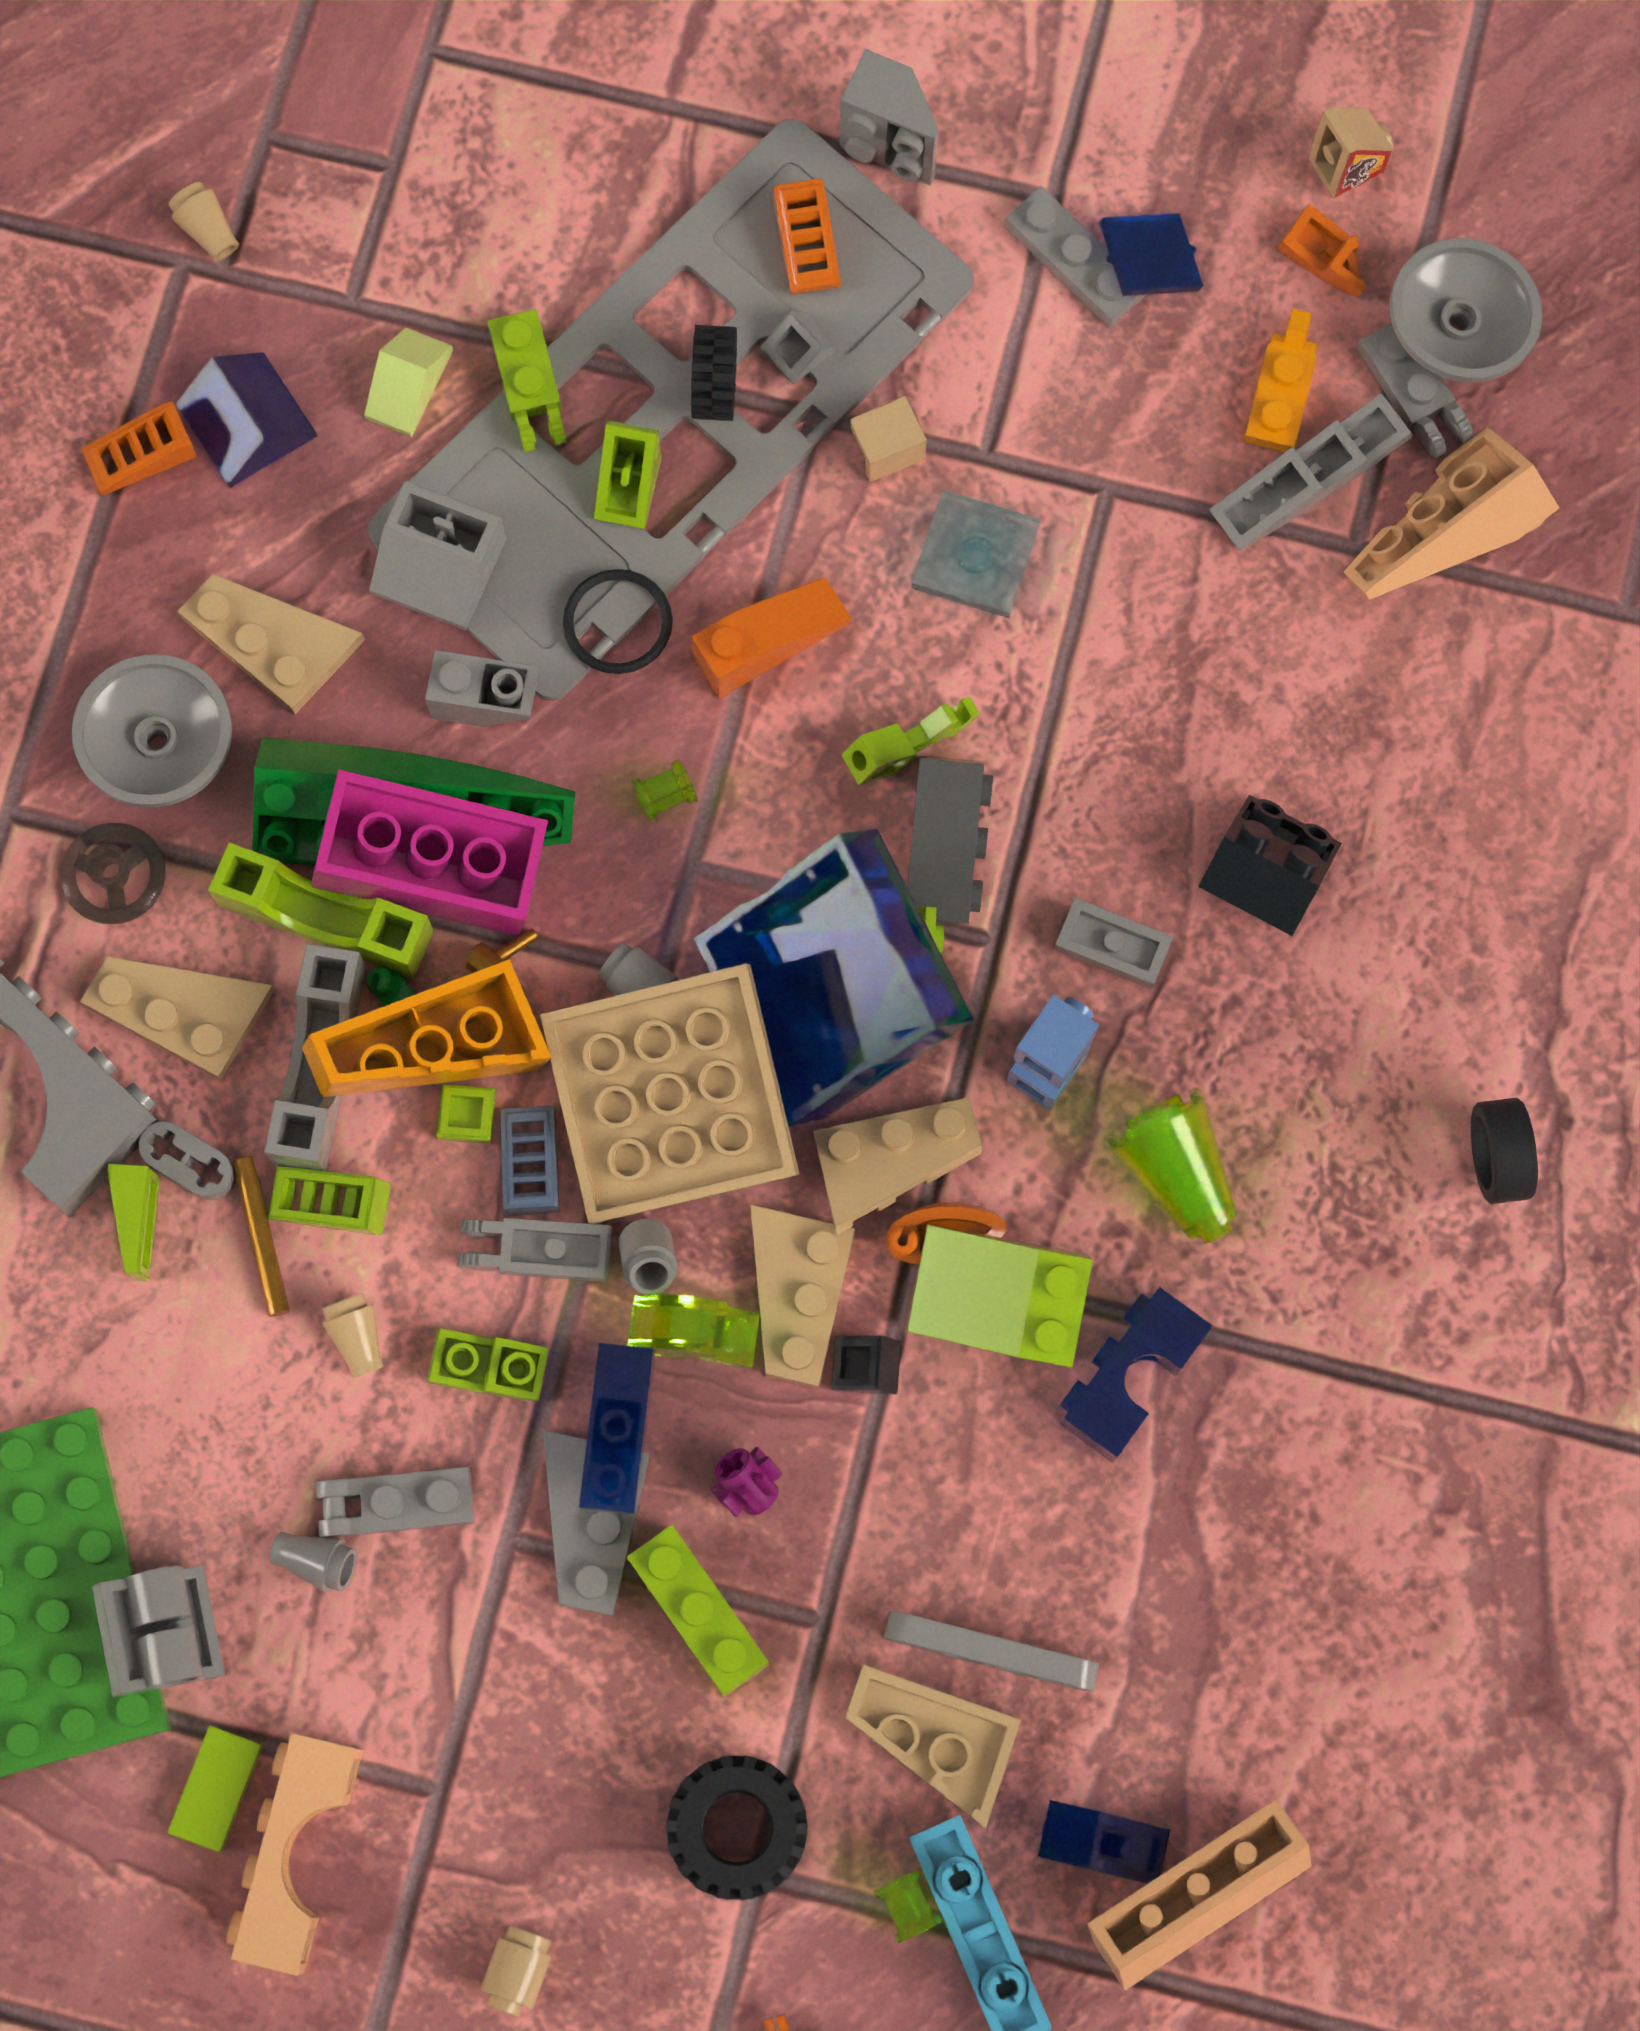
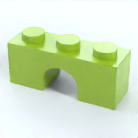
M670 1525L627 1556L635 1571L724 1698L769 1666V1661L673 1525Z

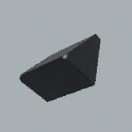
M835 1336L831 1390L885 1395L897 1394L901 1351L900 1342L885 1336Z

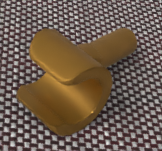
M531 928L506 945H502L496 952L483 942H480L467 955L466 961L468 963L466 968L474 973L509 960L511 956L537 941L539 937L535 930Z

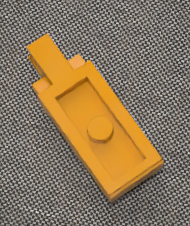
M1292 308L1285 336L1276 333L1272 334L1271 341L1267 344L1243 440L1244 443L1281 452H1287L1292 447L1295 449L1317 355H1315L1317 343L1306 341L1312 313Z

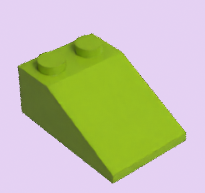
M927 1224L907 1332L1018 1358L1073 1368L1093 1259L1084 1253Z

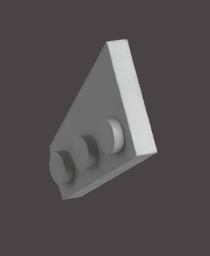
M543 1430L559 1605L614 1617L650 1453Z

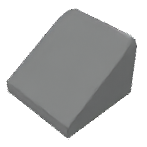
M792 310L759 348L792 384H796L827 359L838 346L810 315L803 311Z

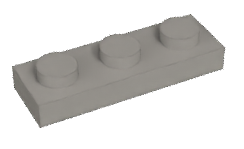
M1042 186L1005 217L1004 227L1109 328L1146 296L1148 287Z

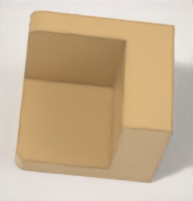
M905 396L851 419L850 427L866 458L865 473L869 482L925 460L927 439Z

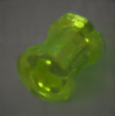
M679 759L671 762L670 769L643 781L638 777L630 780L635 796L649 823L657 821L659 813L678 804L687 802L692 805L698 802L691 780Z
M918 1869L900 1876L873 1891L877 1899L884 1900L898 1929L894 1935L898 1943L908 1940L943 1921L939 1913L932 1912L918 1883L922 1877Z

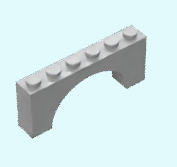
M0 959L1 967L4 964V962ZM0 973V1024L18 1035L31 1050L42 1073L47 1098V1114L41 1140L33 1156L20 1172L70 1217L108 1178V1164H122L139 1146L142 1132L148 1126L158 1122L149 1112L156 1103L133 1082L124 1089L111 1077L118 1068L95 1046L88 1053L82 1050L73 1041L80 1033L57 1011L48 1018L35 1005L42 997L21 977L18 976L11 983Z

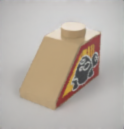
M1332 106L1322 113L1308 159L1332 197L1336 198L1384 173L1393 152V141L1387 127L1382 122L1377 123L1368 108Z

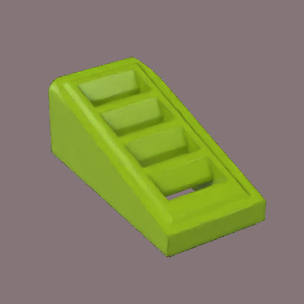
M108 1164L107 1173L123 1268L125 1273L135 1281L147 1282L150 1274L160 1178L148 1166Z
M277 1166L268 1219L355 1233L382 1235L390 1194V1183L372 1176ZM296 1181L304 1182L299 1211L291 1210ZM318 1184H322L324 1189L320 1212L313 1213ZM340 1187L346 1188L342 1216H336Z

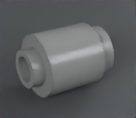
M622 943L613 951L598 975L607 983L606 989L615 996L678 980L674 973L637 946L632 949L625 943Z
M654 1219L636 1220L624 1228L619 1237V1251L625 1280L631 1287L643 1294L653 1295L663 1292L674 1280L678 1268L670 1230L662 1222Z

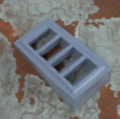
M554 1105L501 1109L503 1207L506 1216L560 1213ZM544 1121V1131L513 1133V1123ZM544 1142L545 1151L514 1153V1144ZM545 1163L544 1172L515 1173V1164ZM546 1183V1192L516 1193L517 1184Z

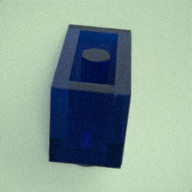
M1050 1800L1046 1820L1042 1828L1038 1856L1148 1884L1162 1873L1171 1830L1093 1809Z

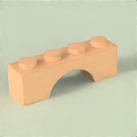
M291 1733L289 1743L281 1742L279 1744L272 1768V1775L279 1777L274 1799L265 1798L257 1823V1831L264 1833L259 1855L250 1854L243 1874L242 1887L249 1889L243 1912L238 1910L234 1912L227 1934L226 1943L234 1946L231 1960L295 1976L305 1973L319 1916L304 1905L293 1888L289 1873L290 1852L296 1836L309 1820L328 1809L349 1805L363 1753L362 1749L296 1733Z

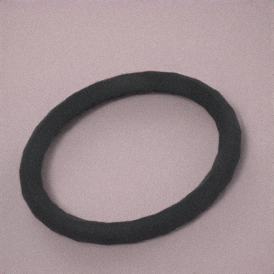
M612 569L601 571L588 577L576 587L564 609L563 629L570 649L583 663L604 673L624 674L646 667L661 654L667 646L672 633L673 617L671 606L665 593L655 582L643 574L631 570ZM626 580L639 584L656 599L661 611L662 625L656 643L642 657L630 662L609 663L599 660L581 646L575 635L573 622L578 602L591 588L605 581Z

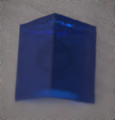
M264 352L211 357L176 403L179 411L229 488L317 437L316 431Z

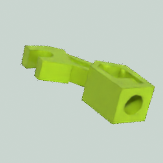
M970 697L961 699L953 708L947 703L941 705L920 721L921 724L906 732H903L900 725L896 723L860 735L842 753V757L858 786L894 776L917 759L915 753L944 738L953 737L968 727L980 713Z

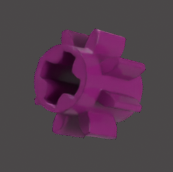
M755 1447L751 1453L743 1448L734 1449L725 1454L717 1463L714 1475L719 1483L711 1488V1492L724 1507H727L734 1517H738L743 1510L748 1515H758L770 1508L778 1496V1487L773 1481L781 1477L782 1472L759 1447Z

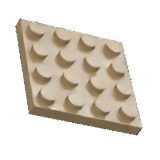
M746 963L540 1014L547 1047L552 1057L550 1059L588 1224L800 1175L750 964Z

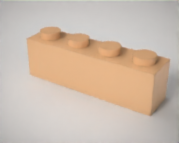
M1275 1799L1089 1922L1088 1927L1093 1943L1124 1990H1127L1310 1868L1309 1844Z

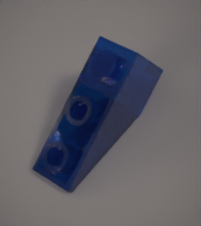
M599 1343L579 1508L635 1514L656 1362L654 1348Z

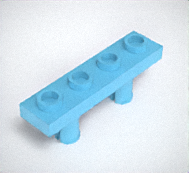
M961 1815L908 1837L990 2030L1049 2031L1053 2029Z

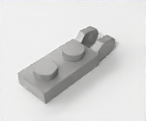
M1392 323L1359 340L1356 347L1357 351L1409 430L1414 431L1429 455L1436 458L1446 452L1445 449H1447L1443 436L1438 431L1433 420H1431L1440 415L1449 431H1451L1459 443H1464L1473 437L1474 433L1471 423L1466 418L1462 408L1455 403L1456 399L1442 377L1425 369L1408 354L1398 340Z
M504 1218L503 1222L462 1220L461 1233L469 1237H502L500 1255L472 1251L459 1253L457 1266L473 1270L499 1271L503 1275L608 1282L613 1228L609 1225Z

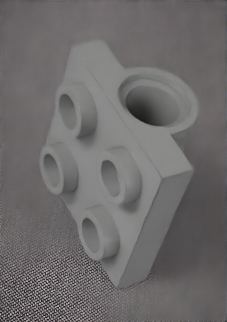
M203 1565L182 1569V1566L162 1567L137 1573L123 1579L100 1582L92 1586L112 1697L215 1679L225 1674Z

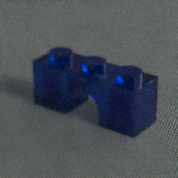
M1161 1287L1157 1289L1151 1299L1143 1293L1139 1295L1123 1317L1131 1325L1119 1342L1109 1336L1091 1361V1363L1100 1368L1088 1385H1085L1078 1379L1059 1405L1068 1412L1060 1422V1425L1112 1463L1149 1415L1146 1410L1129 1397L1126 1391L1125 1374L1128 1367L1137 1362L1151 1361L1161 1365L1176 1376L1213 1326Z

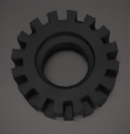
M695 325L691 371V419L733 421L737 369V327Z

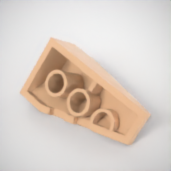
M1486 426L1439 464L1435 469L1439 478L1424 495L1414 492L1405 502V506L1409 510L1396 526L1382 528L1345 569L1344 574L1370 600L1517 541L1526 533L1537 529L1547 517L1559 509L1534 464Z

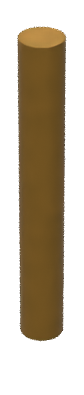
M253 1156L241 1157L233 1160L232 1164L269 1317H276L289 1313V1304Z

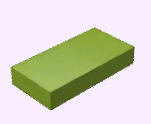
M209 1725L167 1833L222 1853L264 1745Z

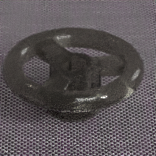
M104 823L80 834L67 849L60 870L62 890L71 907L88 920L110 925L126 923L146 913L158 900L166 877L164 857L155 840L145 831L125 823ZM110 838L125 839L135 844L125 853L116 845L102 844L95 847L88 855L84 854L95 843ZM147 858L150 866V877L147 887L137 900L126 905L124 885L129 879L130 871ZM112 864L119 865L116 875L113 877L103 876L106 867ZM77 870L87 873L94 884L106 890L110 909L98 907L90 903L82 895L77 885Z

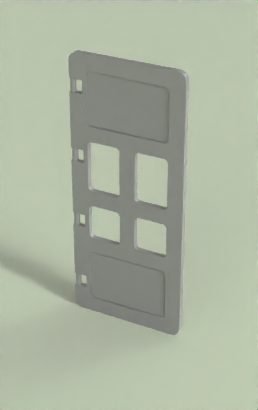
M787 119L777 124L547 347L558 390L599 350L608 349L612 351L654 389V394L624 424L659 430L661 441L678 423L689 421L733 459L735 467L662 538H654L641 528L595 520L594 514L603 444L584 463L574 465L534 431L536 439L535 450L524 453L516 420L512 421L505 391L503 390L409 481L502 517L506 542L466 631L498 660L539 666L535 690L537 696L548 701H555L565 697L593 669L579 660L573 653L564 635V609L576 587L588 577L601 571L623 569L643 574L655 582L665 593V596H667L724 536H727L814 450V446L833 428H836L921 343V340L940 321L942 322L968 297L972 291L974 280L970 267L804 122L797 119ZM820 178L823 179L841 287L791 295L774 209L773 188L780 184ZM818 221L791 225V231L819 227ZM822 242L795 246L794 250L797 252L822 248ZM819 262L797 266L798 273L826 269V263ZM681 271L693 273L735 311L734 316L724 326L737 327L736 366L760 343L764 342L792 310L803 311L810 315L838 346L827 359L807 374L815 381V388L770 432L761 433L757 431L735 410L733 421L691 419V371L693 356L686 361L676 359L634 321L635 315ZM921 303L931 313L913 330L903 319ZM813 409L823 420L805 437L795 426ZM400 490L369 521V537L372 544L378 550L384 525ZM705 517L715 528L695 545L685 535ZM626 580L605 581L591 588L578 602L573 622L575 635L579 640L592 627H595L604 638L589 654L600 660L658 603L651 593L639 584Z

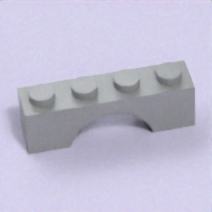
M306 943L296 993L297 1018L291 1061L282 1091L274 1101L264 1150L265 1155L273 1165L327 1171L342 1095L322 1098L302 1047L310 1034L357 1017L367 970L360 952Z

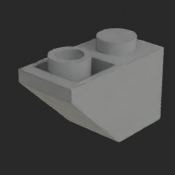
M435 650L425 698L431 719L479 727L529 720L539 666Z

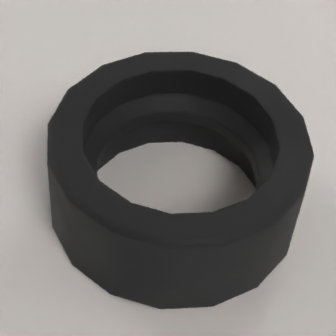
M1519 1098L1478 1102L1473 1107L1471 1115V1145L1475 1172L1484 1199L1490 1204L1531 1199L1536 1193L1538 1184V1160L1534 1131L1524 1102Z

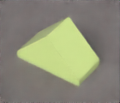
M409 328L403 329L379 350L365 409V419L412 437L452 354V345Z

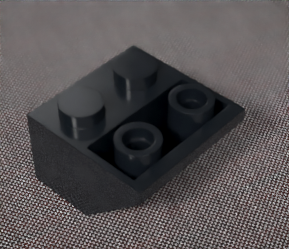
M1248 795L1225 834L1198 887L1293 936L1342 843L1333 839L1324 828L1315 824H1305L1285 814L1278 804L1270 800L1257 799Z

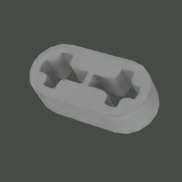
M168 1121L156 1122L142 1132L139 1140V1152L142 1159L156 1172L195 1196L207 1201L219 1200L227 1196L233 1189L236 1182L233 1164L219 1150ZM171 1135H174L172 1143L180 1152L185 1154L182 1160L179 1162L167 1154L161 1156L159 1160L155 1159L158 1151L152 1146L157 1138L166 1141ZM194 1161L207 1168H211L215 1162H218L220 1164L217 1171L223 1178L218 1185L214 1182H209L203 1188L200 1187L203 1179L190 1167Z

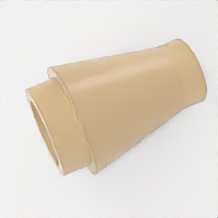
M195 182L183 188L170 200L169 207L174 212L172 220L202 246L215 262L228 257L238 248L239 243L231 232L213 189H206L202 182Z
M363 1293L322 1308L326 1318V1322H323L322 1325L349 1366L353 1378L384 1367L380 1356L373 1304L367 1305Z

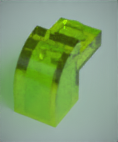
M675 1294L635 1295L627 1349L669 1359L698 1358L739 1368L753 1367L760 1314L727 1306L728 1302Z

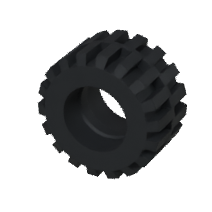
M723 1756L702 1764L690 1775H687L672 1797L666 1820L668 1848L671 1857H673L678 1866L677 1869L684 1878H687L700 1891L724 1900L742 1901L753 1899L776 1889L792 1874L801 1860L807 1838L808 1823L806 1810L795 1785L777 1767L750 1756ZM731 1793H744L756 1798L767 1810L771 1822L770 1837L765 1848L754 1858L743 1862H731L720 1858L710 1849L704 1836V1819L707 1811L716 1800Z

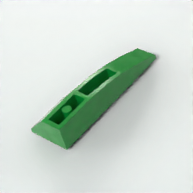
M263 737L254 766L252 851L282 863L316 865L338 769L548 820L542 846L567 844L572 841L575 791L478 765L372 747Z

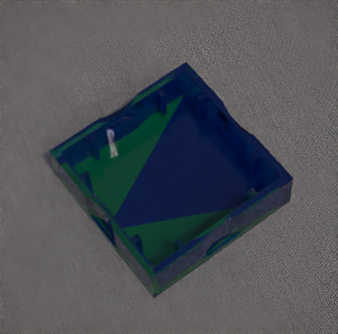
M878 829L839 833L789 869L768 892L751 901L742 903L694 938L709 972L746 963L751 966L788 1127L825 1119L974 1021Z

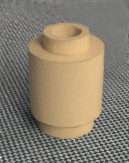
M512 1926L508 1927L505 1938H498L480 1991L490 1994L487 2006L518 2017L522 2006L534 2009L552 1956L547 1955L551 1940Z

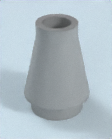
M280 1532L276 1536L270 1551L271 1564L283 1567L325 1593L330 1592L332 1589L343 1591L352 1578L357 1560L356 1550L347 1547L344 1539L291 1535L285 1532Z

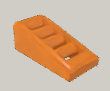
M818 178L776 185L773 188V203L790 294L795 295L841 287L823 179ZM818 221L819 227L791 231V225ZM822 242V248L797 252L794 250L795 246ZM819 262L826 263V269L798 273L797 266Z
M173 400L149 410L81 448L102 496L197 458ZM168 429L173 441L163 445L158 433ZM149 437L155 451L145 455L139 441ZM130 445L136 459L135 462L127 465L120 450ZM111 453L118 469L117 472L111 475L108 474L101 456Z

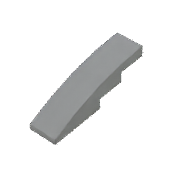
M1380 393L1341 423L1336 420L1297 450L1293 447L1209 510L1238 550L1242 551L1361 475L1413 437L1412 433L1383 394Z

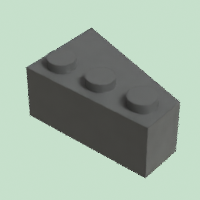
M919 756L906 896L912 908L937 907L936 921L969 924L970 911L980 912L983 881L973 880L975 859L985 860L988 828L978 827L980 806L990 807L993 775L983 774L984 763L982 761Z

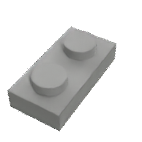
M1074 898L1054 950L1152 989L1173 936Z

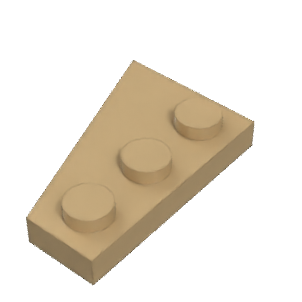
M214 574L177 611L183 621L295 715L365 641L364 635L361 632Z
M107 956L80 1003L89 1010L221 1081L275 989L269 984Z
M970 1097L813 1130L814 1143L836 1235L852 1227L853 1221L874 1209H877L879 1212L895 1203L897 1196L921 1183L927 1185L982 1154V1143Z
M750 1205L766 1377L819 1389L855 1229L849 1228L836 1235L833 1223Z
M863 1664L845 1719L986 1828L1021 1720Z

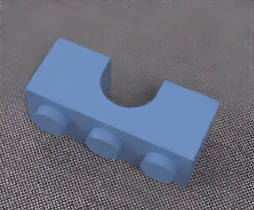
M1053 994L1017 1046L1013 1058L1016 1062L1010 1069L1006 1082L1051 1111L1086 1060L1100 1025L1092 1020L1093 1012L1083 1003L1072 997H1066L1063 1001Z

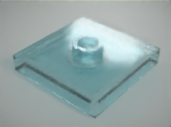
M942 490L911 583V589L1010 619L1041 519Z

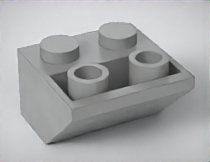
M865 49L840 101L839 148L844 149L850 157L863 163L873 161L885 166L903 180L909 182H916L918 180L931 185L935 177L939 130L913 68Z
M405 480L383 528L369 589L370 594L466 631L506 542L502 517Z

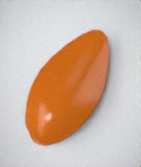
M936 1203L912 1210L895 1220L886 1234V1245L891 1254L898 1260L919 1266L927 1224L1002 1238L1005 1234L1007 1225L1005 1220L998 1214L980 1206L964 1203Z

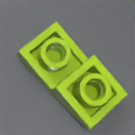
M439 1328L436 1332L426 1383L482 1394L539 1402L549 1348L499 1337L492 1339Z

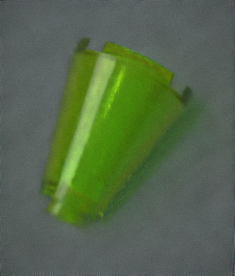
M1195 1087L1189 1089L1190 1101L1183 1103L1179 1094L1127 1121L1125 1124L1129 1130L1123 1132L1124 1136L1119 1139L1113 1130L1104 1138V1141L1110 1151L1190 1240L1201 1237L1204 1244H1207L1224 1236L1233 1229L1229 1221L1237 1215V1211L1204 1096L1200 1089Z

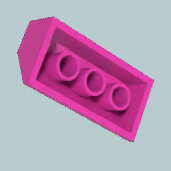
M338 769L311 887L357 898L374 899L378 897L416 912L519 936L526 921L548 820Z

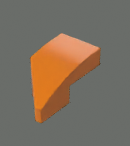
M1308 204L1295 219L1276 246V249L1323 281L1352 296L1359 297L1367 287L1365 278L1360 277L1356 251L1359 249L1357 235L1349 237L1348 233L1311 204Z

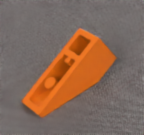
M824 577L736 610L691 636L692 655L720 699L852 623V618Z

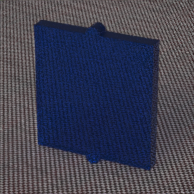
M1180 213L1103 217L1099 222L1109 252L1106 259L1110 264H1113L1123 296L1200 291L1204 286L1194 258L1196 248L1189 243Z

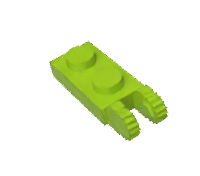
M537 309L487 320L512 421L516 420L524 453L535 450V434L528 420V417L547 413L549 419L547 424L551 439L554 440L555 445L567 443L559 411L562 409Z

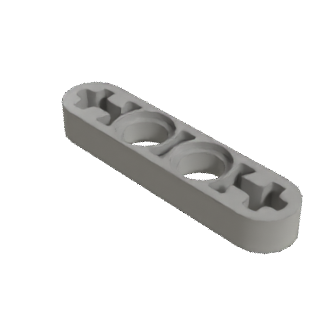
M889 1611L883 1636L884 1639L895 1643L1088 1692L1094 1691L1099 1670V1664L1092 1661L896 1611Z

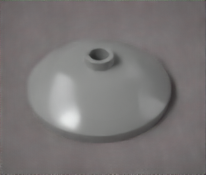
M1453 238L1437 241L1423 247L1403 265L1392 287L1390 317L1398 340L1417 363L1443 378L1473 383L1499 378L1517 368L1525 360L1540 334L1542 305L1534 281L1514 257L1502 249L1483 241ZM1449 322L1459 323L1463 331L1453 328Z
M159 654L128 658L114 664L99 674L81 696L72 723V743L75 756L91 783L102 793L118 802L143 808H158L177 804L204 789L222 768L229 753L232 739V720L229 707L223 693L213 679L202 669L186 660ZM163 736L167 738L164 747L160 749L150 748V743L155 737Z

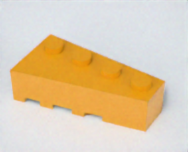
M510 959L314 1032L308 1036L302 1047L322 1098L540 1071L552 1058Z

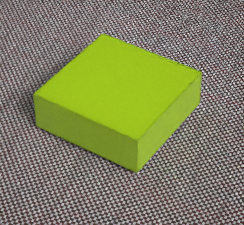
M442 1084L437 1139L492 1144L496 1102L495 1088Z

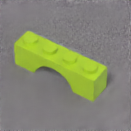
M228 843L208 889L218 907L325 947L360 952L365 962L398 971L403 976L414 980L434 932L427 915L378 897L374 899L357 898L311 887V880L292 871L280 861L233 843Z

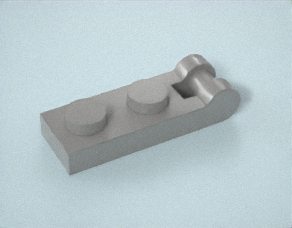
M469 1467L316 1482L317 1500H322L324 1520L318 1521L319 1537L340 1538L475 1523ZM360 1497L362 1517L346 1518L344 1498Z

